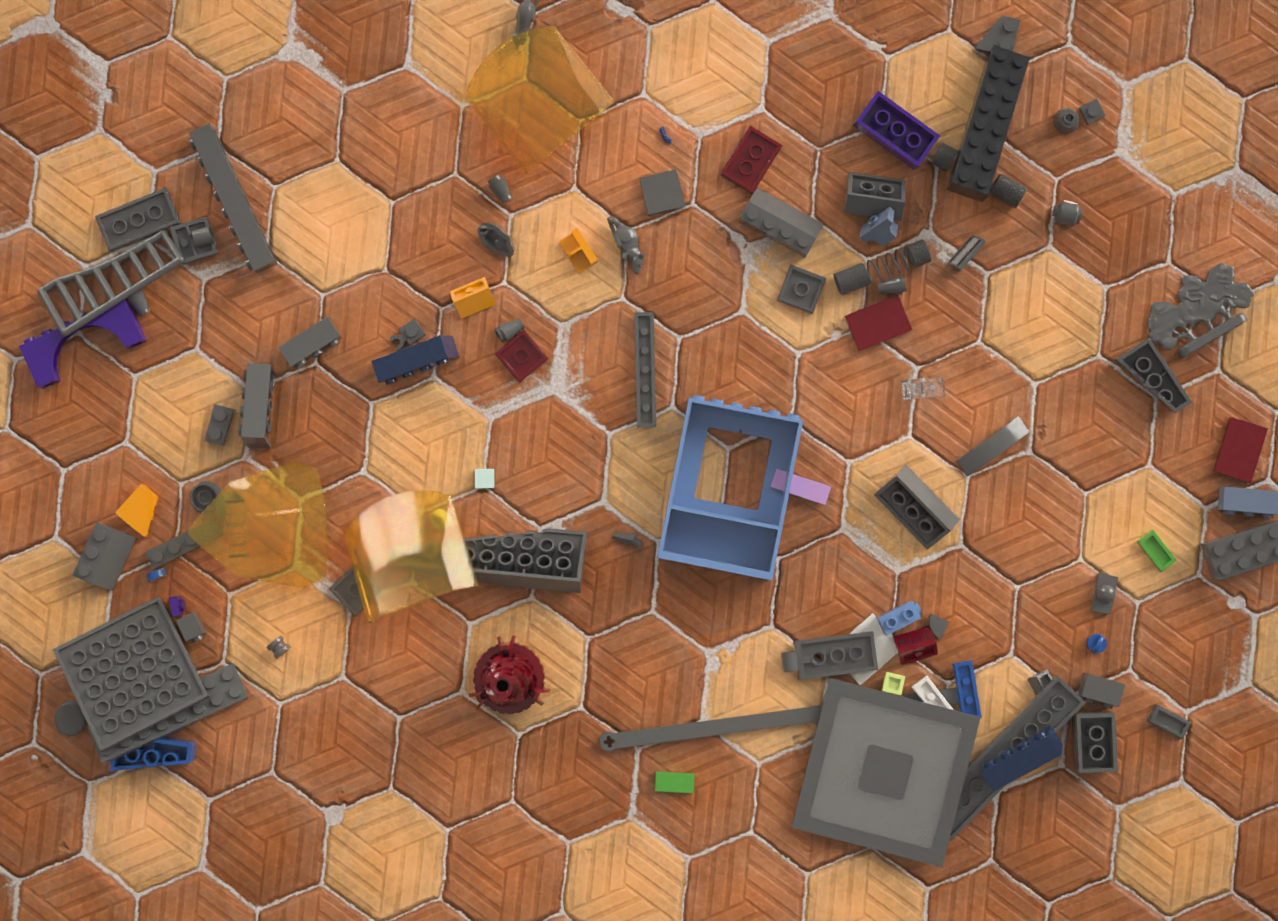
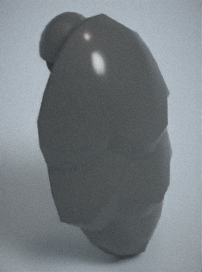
M483 223L478 227L477 231L481 242L495 255L508 257L514 254L515 248L511 237L500 226L494 223Z

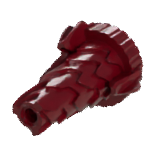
M512 635L510 642L502 641L501 636L497 637L498 644L484 652L477 661L473 673L475 692L469 693V697H476L479 702L478 709L484 704L486 707H490L491 710L498 711L501 714L520 713L530 708L535 702L542 706L544 702L540 699V694L550 693V689L544 687L545 672L540 657L536 655L534 650L529 649L528 646L515 642L516 636ZM505 680L508 683V689L505 691L500 690L497 686L498 681Z

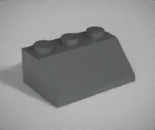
M849 172L844 213L872 217L891 207L895 211L893 221H901L905 206L906 180Z
M96 522L72 576L90 584L114 590L137 538L105 523Z

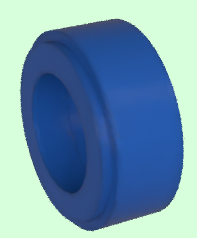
M165 568L147 574L148 581L151 582L166 576Z

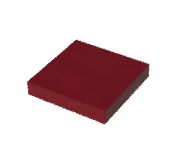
M524 329L495 353L519 383L549 359Z

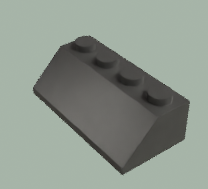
M756 188L739 218L740 223L805 258L824 225Z
M907 464L874 494L927 550L947 535L960 520Z

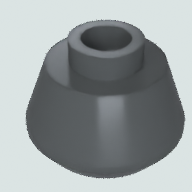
M1062 108L1054 116L1056 129L1064 134L1074 132L1080 124L1078 113L1071 108Z

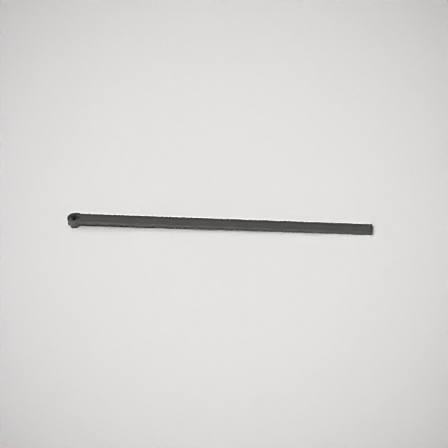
M956 687L939 689V692L949 704L959 703ZM916 693L898 695L922 702ZM822 705L616 733L607 731L600 738V746L605 751H613L624 747L818 722ZM607 736H610L611 739L615 740V742L612 743V746L604 744V740H607Z

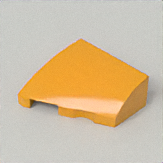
M140 484L115 513L142 536L147 537L149 525L154 516L153 511L159 497L145 484Z

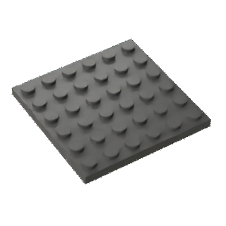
M160 596L53 649L101 752L209 698Z

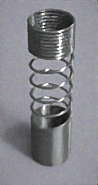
M942 143L932 164L946 172L958 150L946 145V143ZM1000 173L992 183L989 195L1015 209L1021 202L1027 187Z
M922 239L905 245L904 255L900 250L896 249L894 253L895 259L887 252L885 255L886 263L879 256L876 257V266L871 260H867V270L861 262L834 273L833 276L839 293L843 296L870 285V282L873 284L869 272V261L882 281L878 267V258L881 259L891 277L887 254L894 261L900 274L896 251L901 254L908 270H910L906 258V247L910 261L915 268L931 262V255L926 242Z

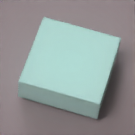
M475 469V488H495L494 469Z

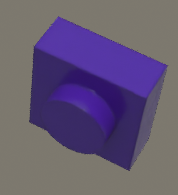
M181 596L169 597L172 616L184 615L186 610L185 600Z

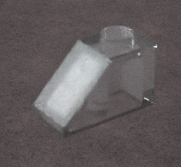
M918 378L901 381L903 400L945 397L943 378Z

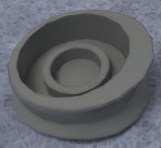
M210 481L199 482L190 493L191 505L197 512L209 514L216 510L215 504L222 496V492L215 483Z
M69 700L64 702L56 710L55 724L60 733L66 736H76L84 729L87 721L77 701Z

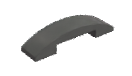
M1017 416L984 442L956 460L966 476H969L1020 440L1029 430L1019 416Z

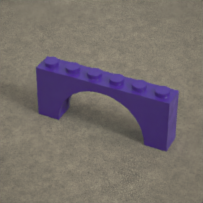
M123 300L66 337L62 336L57 328L53 331L52 329L45 330L41 333L42 336L37 338L31 337L24 340V344L20 345L19 348L37 387L45 389L61 381L57 368L59 353L64 343L80 330L91 327L106 328L117 335L125 348L128 349L147 342L128 300ZM76 320L72 322L65 321L64 324L67 327L74 323Z

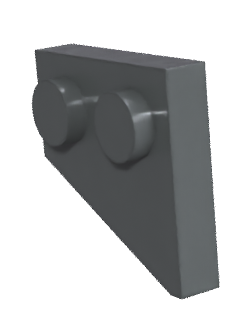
M1001 16L978 43L975 50L989 53L993 45L1013 51L1020 20Z

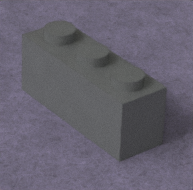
M326 317L281 345L279 349L292 368L297 367L299 369L307 364L306 360L309 358H317L324 353L322 350L325 348H333L338 345L342 336L332 320Z

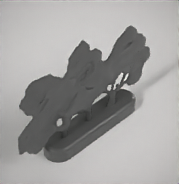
M1223 263L1216 265L1209 271L1206 282H1202L1194 275H1183V288L1178 293L1181 303L1178 306L1166 301L1152 303L1151 316L1148 318L1147 324L1151 330L1149 338L1153 343H1159L1166 350L1174 349L1178 338L1189 339V343L1178 350L1179 355L1183 359L1246 322L1248 319L1244 313L1231 317V309L1235 307L1248 308L1254 292L1247 283H1233L1235 278L1234 268ZM1224 303H1227V305H1228V308H1227V309H1225ZM1220 313L1226 317V322L1215 328L1212 326L1211 320L1216 314ZM1200 321L1204 322L1209 331L1200 337H1195L1191 332L1193 325ZM1187 324H1190L1189 330L1186 328ZM1175 328H1184L1187 333L1185 334L1183 331L1180 334L1177 331H1175ZM1172 334H1176L1178 337L1173 338Z

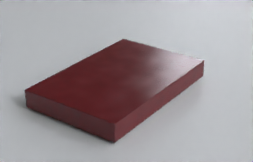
M749 126L720 175L753 195L783 145L754 127Z
M899 295L844 316L859 352L913 330Z
M1229 417L1213 472L1251 483L1268 428Z

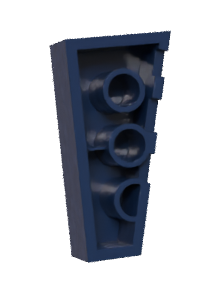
M1050 725L1027 740L1020 742L1012 749L1005 750L999 757L991 758L984 762L981 773L994 792L1061 756L1063 744Z

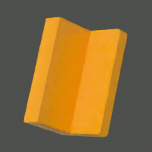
M485 277L450 291L460 318H465L496 304Z

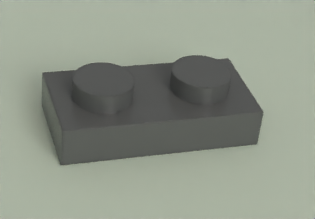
M214 404L204 441L221 446L225 445L234 409Z

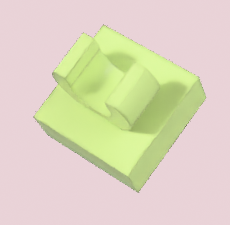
M886 672L882 691L901 695L905 676Z

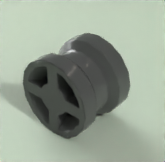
M281 635L266 648L274 653L275 659H278L291 646L284 642V638Z

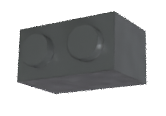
M1083 673L1078 695L1083 696V700L1086 702L1094 703V700L1100 701L1101 706L1112 709L1113 705L1119 707L1125 684Z

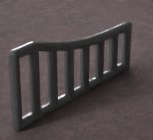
M161 230L112 259L53 279L39 288L38 294L61 335L66 337L182 264L184 258L168 232ZM163 239L175 258L166 265L153 244ZM145 249L158 270L150 275L147 274L136 255ZM127 259L131 260L142 279L134 285H131L119 263ZM110 267L113 268L125 288L123 292L116 296L101 272ZM94 274L109 301L99 306L86 285L84 277ZM75 280L93 311L82 316L64 283ZM55 287L59 290L76 320L67 327L47 292Z

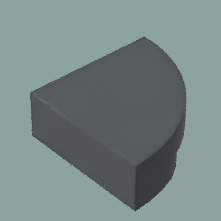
M930 614L929 625L931 631L939 639H942L948 621Z

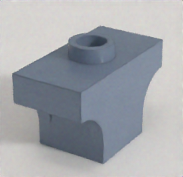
M888 207L877 216H872L868 222L862 225L859 238L864 242L875 241L882 247L895 239L898 225L893 221L895 211Z

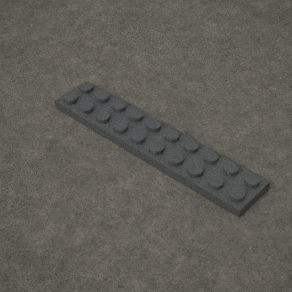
M1058 675L968 765L950 841L1003 788L992 791L981 773L982 766H984L983 763L991 758L999 757L1005 750L1012 749L1020 742L1027 740L1050 725L1055 733H1057L1086 703Z

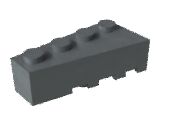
M1146 338L1114 359L1172 413H1177L1192 403L1150 338Z
M248 363L247 370H244L246 387L242 389L244 406H241L240 416L243 420L242 425H239L238 432L248 448L271 449V442L267 439V434L272 429L270 417H268V414L272 413V400L269 399V396L273 395L274 369L271 364Z

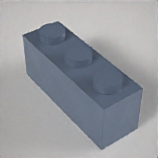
M1219 487L1218 510H1224L1223 514L1235 515L1237 511L1243 512V516L1255 517V513L1262 514V518H1274V515H1278V491Z

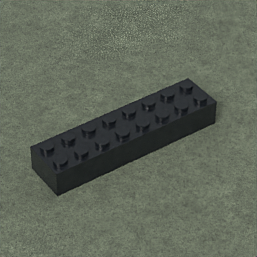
M993 45L987 55L946 190L983 202L989 195L1030 57Z

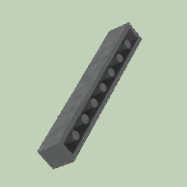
M209 123L190 132L191 139H189L193 150L197 149L199 153L197 159L201 167L205 166L207 173L205 176L209 184L213 183L214 196L218 202L221 201L223 208H221L222 213L226 219L229 218L232 224L229 225L230 230L234 236L237 235L240 241L237 244L242 253L245 252L248 258L245 261L249 270L259 273L278 264L215 128Z

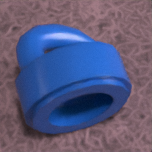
M1092 634L1087 639V647L1091 652L1101 653L1107 647V640L1100 634Z

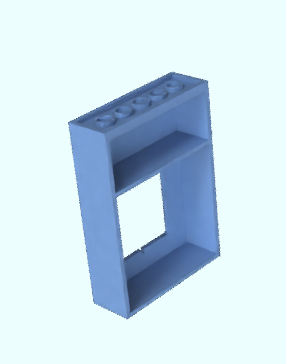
M693 395V398H689L657 558L772 580L803 420L799 419V415L788 414L786 417L781 416L779 411L769 410L768 413L761 412L762 408L750 406L749 409L742 408V404L731 402L730 405H725L723 400L712 399L710 402L705 401L703 396ZM708 428L739 433L740 429L742 430L741 434L771 440L758 510L695 498ZM776 469L787 472L784 491L770 487Z

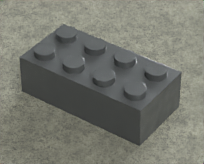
M1270 521L1200 543L1211 579L1219 581L1278 562V521Z

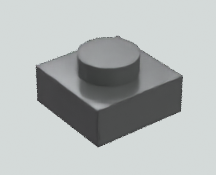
M1097 99L1079 108L1086 125L1106 116Z

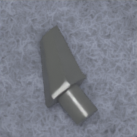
M616 532L611 537L628 546L632 544L638 549L643 544L636 538L637 534Z

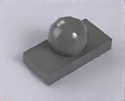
M1098 573L1091 611L1111 614L1113 600L1116 597L1115 591L1118 577Z

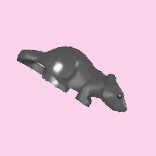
M523 0L517 9V23L515 33L512 34L517 52L522 50L527 41V36L531 35L530 27L532 22L535 21V10H537L536 6L539 0H535V5L532 4L531 0Z
M613 216L608 217L607 221L617 247L623 250L621 253L623 261L629 258L633 271L639 274L643 265L644 254L640 253L637 233L633 228L622 225L617 218Z

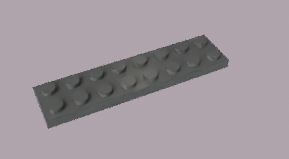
M234 663L201 677L209 698L104 752L100 751L90 728H88L101 762L103 764L108 763L248 700L249 697Z

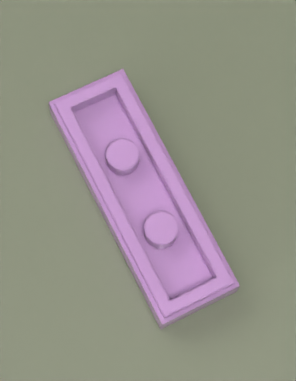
M776 469L770 487L784 491L787 472ZM793 474L789 493L825 505L831 486Z

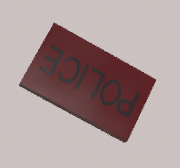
M930 626L893 636L901 665L938 655L937 643Z

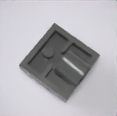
M207 216L170 227L174 243L184 258L182 265L219 254Z

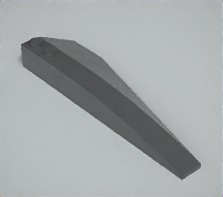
M549 528L543 529V533H533L532 530L525 531L523 534L514 535V533H507L505 536L498 537L496 535L465 538L464 541L456 542L448 540L446 543L439 544L431 542L422 546L417 544L397 546L391 548L388 564L389 566L466 581L581 593L587 532Z

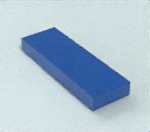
M972 660L952 663L960 712L982 718Z

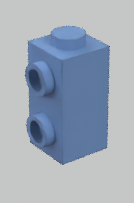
M908 601L876 617L884 635H889L921 619L920 614L922 611L918 603L914 604L913 601Z

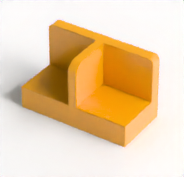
M578 228L572 230L570 235L559 241L577 273L580 274L598 263L597 258Z

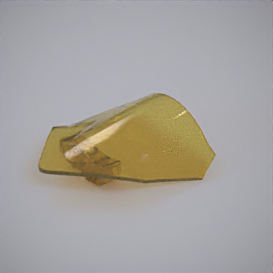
M293 461L230 482L192 523L188 531L189 536L236 576L306 588L326 577L327 522L324 495L318 469Z

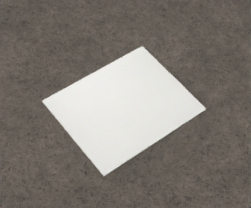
M872 613L850 634L873 631L879 670L898 653V650L893 640V635H884L876 616ZM878 670L849 674L859 685H862Z

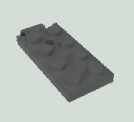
M873 631L793 641L795 651L781 653L783 672L798 671V680L878 670ZM816 654H820L822 656V659L820 661H816L814 659V656Z

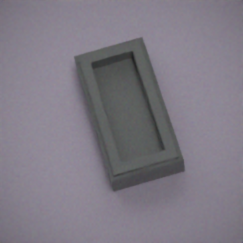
M1155 704L1147 720L1181 739L1184 738L1191 724L1190 721Z

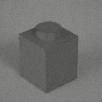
M193 612L176 620L185 641L192 640L194 643L203 639L202 635L207 633L198 612Z

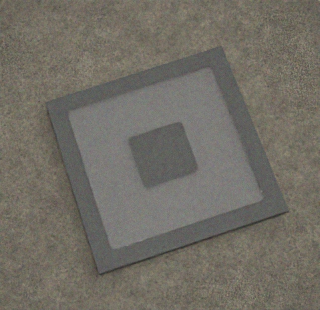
M829 678L792 828L943 867L981 717Z

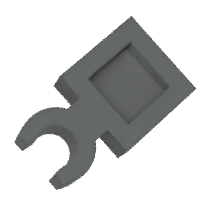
M414 318L399 329L402 333L401 335L392 336L390 341L393 342L399 339L400 345L396 349L400 350L404 347L405 342L412 345L426 334Z

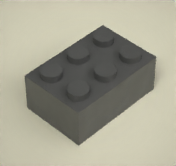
M1111 711L1076 712L1072 716L1074 771L1078 773L1118 772L1115 713Z

